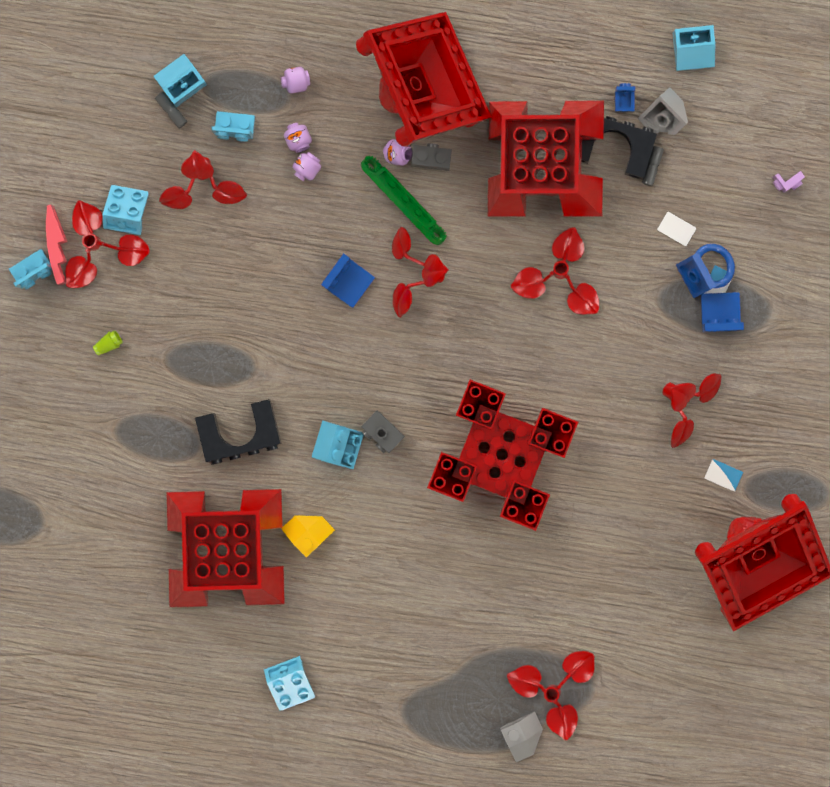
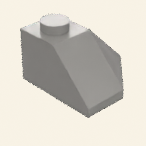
M670 87L638 117L645 127L654 130L653 133L668 132L670 135H676L688 123L684 102Z
M535 711L500 727L516 763L534 755L543 730Z

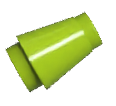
M115 330L109 331L93 346V349L100 356L119 348L123 341Z

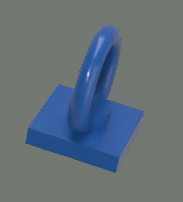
M718 244L703 245L694 255L676 264L693 298L713 288L726 286L732 280L735 272V264L731 254L727 249ZM706 252H717L725 259L727 272L721 280L713 281L707 267L703 263L701 258Z

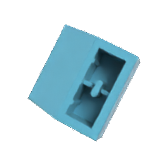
M713 25L680 28L673 31L676 71L715 67Z
M185 54L154 75V78L176 107L207 85Z
M322 420L312 458L354 469L364 434L360 431Z

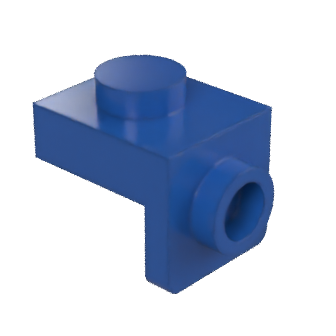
M621 83L615 88V112H634L635 86H631L630 83Z

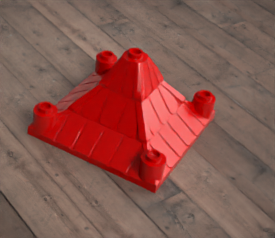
M446 12L367 30L356 41L357 51L361 55L369 56L373 53L382 76L379 85L380 103L385 110L395 114L398 113L404 124L395 132L396 141L401 146L407 147L417 140L466 126L471 128L479 122L491 118V114Z
M788 494L783 498L781 506L785 513L766 519L756 517H739L734 519L729 525L727 540L717 551L710 542L700 543L695 549V555L702 564L721 605V612L733 632L830 578V563L806 503L801 501L797 494Z

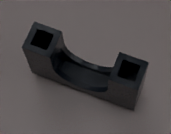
M606 116L604 118V133L615 132L621 134L630 145V157L624 175L643 180L657 133H653L654 130L651 128H636L635 124L625 121L623 124L616 122V118ZM582 140L581 162L588 164L596 140Z
M271 399L251 404L256 431L253 438L242 446L231 445L222 438L215 413L195 417L205 462H211V465L222 463V458L229 457L230 460L241 458L240 454L248 452V456L260 453L259 449L266 448L267 451L278 449V445L282 443Z

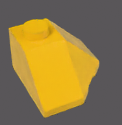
M295 515L281 528L305 557L309 556L335 531L322 516Z

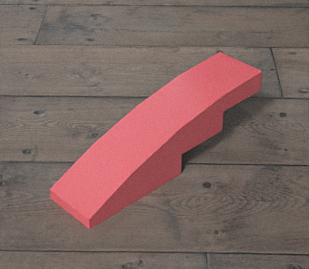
M50 204L47 206L46 213L47 248L57 285H63L66 283V279L60 265L67 263L60 244L66 243L67 239L55 208Z

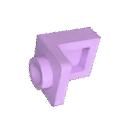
M800 171L786 182L779 174L772 178L777 190H782L784 193L790 188L795 190L802 185L801 180L805 176Z

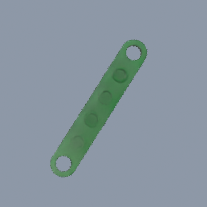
M366 156L361 162L362 170L431 243L441 245L447 237L445 235L446 232H444L445 230H442V227L436 224L437 221L387 168L383 167L379 160H376V157Z

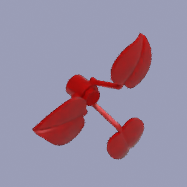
M194 150L181 165L182 174L191 179L187 190L184 191L180 186L170 187L160 195L159 202L173 209L189 207L192 203V197L189 193L196 178L199 180L210 178L212 187L215 189L212 197L223 204L238 203L247 197V193L239 184L233 181H223L217 186L213 179L214 169L210 164V159L203 157Z
M78 200L73 210L72 225L76 233L83 236L82 244L86 247L87 260L83 256H75L68 261L65 270L66 286L68 288H82L94 281L97 275V267L90 263V251H96L100 246L119 250L118 259L126 266H135L141 263L150 253L149 246L136 235L122 236L119 240L120 247L104 243L93 234V230L99 229L102 225L103 216L101 211L91 204Z
M400 227L395 234L392 242V253L396 259L401 260L404 256L406 259L424 266L422 270L423 281L410 283L406 286L404 283H399L395 288L393 307L399 318L408 312L412 304V293L409 290L411 287L422 284L432 287L436 283L443 282L445 274L449 271L437 255H429L425 263L410 257L407 252L411 249V239L404 227Z
M575 227L565 230L555 239L552 245V253L554 257L563 260L557 261L554 264L553 271L542 279L540 270L534 267H527L518 273L511 284V289L519 296L535 299L545 293L546 287L543 282L547 281L550 277L554 275L558 279L565 278L573 291L567 298L568 307L572 312L587 315L596 314L599 310V298L596 290L587 283H581L575 289L568 275L569 266L566 260L575 262L584 254V243Z
M720 373L708 375L702 381L697 393H695L696 386L693 383L675 385L669 382L663 388L662 394L671 400L672 409L678 411L683 418V421H679L673 429L671 436L672 448L684 443L691 436L694 429V422L691 419L687 420L682 409L686 407L693 396H700L699 400L702 403H706L714 398L721 385Z
M576 651L564 659L562 668L569 674L558 686L549 685L545 688L539 684L542 679L541 673L532 665L521 666L507 674L510 685L521 696L534 697L537 695L539 687L544 692L545 699L558 706L549 710L546 722L548 727L564 740H568L573 735L578 723V714L572 705L561 706L557 701L561 695L560 688L570 677L577 683H585L591 679L595 670V655L588 651Z

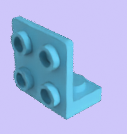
M217 111L215 126H212L211 130L219 139L228 140L229 137H235L237 141L248 142V139H253L255 115Z
M111 185L102 214L103 228L141 235L142 216L148 199V191Z
M43 249L38 250L9 268L16 280L13 284L21 289H29L35 285V280L39 278L44 279L52 274L50 261Z
M300 656L264 669L267 685L280 711L315 698Z

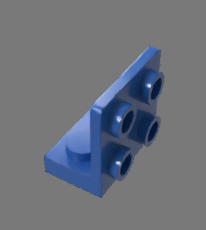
M343 253L321 285L353 308L375 277Z
M738 292L701 294L702 332L744 330V323L741 322L740 294Z

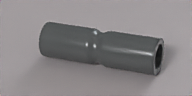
M164 92L155 97V100L168 113L170 119L179 129L188 122Z
M653 146L645 177L642 181L643 184L653 186L664 151L663 148Z

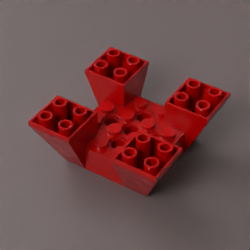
M604 100L565 101L560 115H528V101L489 102V112L491 114V118H489V140H501V174L488 178V217H526V196L559 195L564 217H603V178L581 174L582 140H604ZM545 131L546 138L539 141L537 139L538 133ZM521 151H526L527 155L524 160H518V154ZM540 151L546 152V157L543 160L537 159V154ZM559 151H565V157L562 160H557L556 158ZM540 170H545V177L542 180H538L537 173Z
M470 379L456 413V416L473 422L459 458L441 452L427 488L461 502H464L470 484L501 495L505 499L500 517L536 531L550 497V494L531 487L544 452L547 451L565 458L579 422L545 408L541 409L534 425L500 413L499 410L506 393ZM506 431L513 432V441L506 442L503 435ZM481 442L489 444L488 452L481 453L478 446ZM499 449H505L507 452V457L504 460H499L496 456ZM517 456H522L525 459V464L522 467H517L514 463ZM492 467L500 469V475L496 478L491 477L489 474Z
M282 489L243 490L240 510L206 511L205 491L166 492L167 531L182 532L183 568L168 569L169 607L208 606V590L242 589L246 605L285 604L284 566H263L262 530L283 527ZM219 525L226 527L227 533L225 536L218 534L217 528ZM243 544L246 546L247 552L245 555L238 553V545ZM201 545L206 546L208 549L206 556L199 554L198 549ZM219 545L227 547L226 555L218 553ZM221 564L226 565L228 568V573L225 575L220 574L218 571V567Z

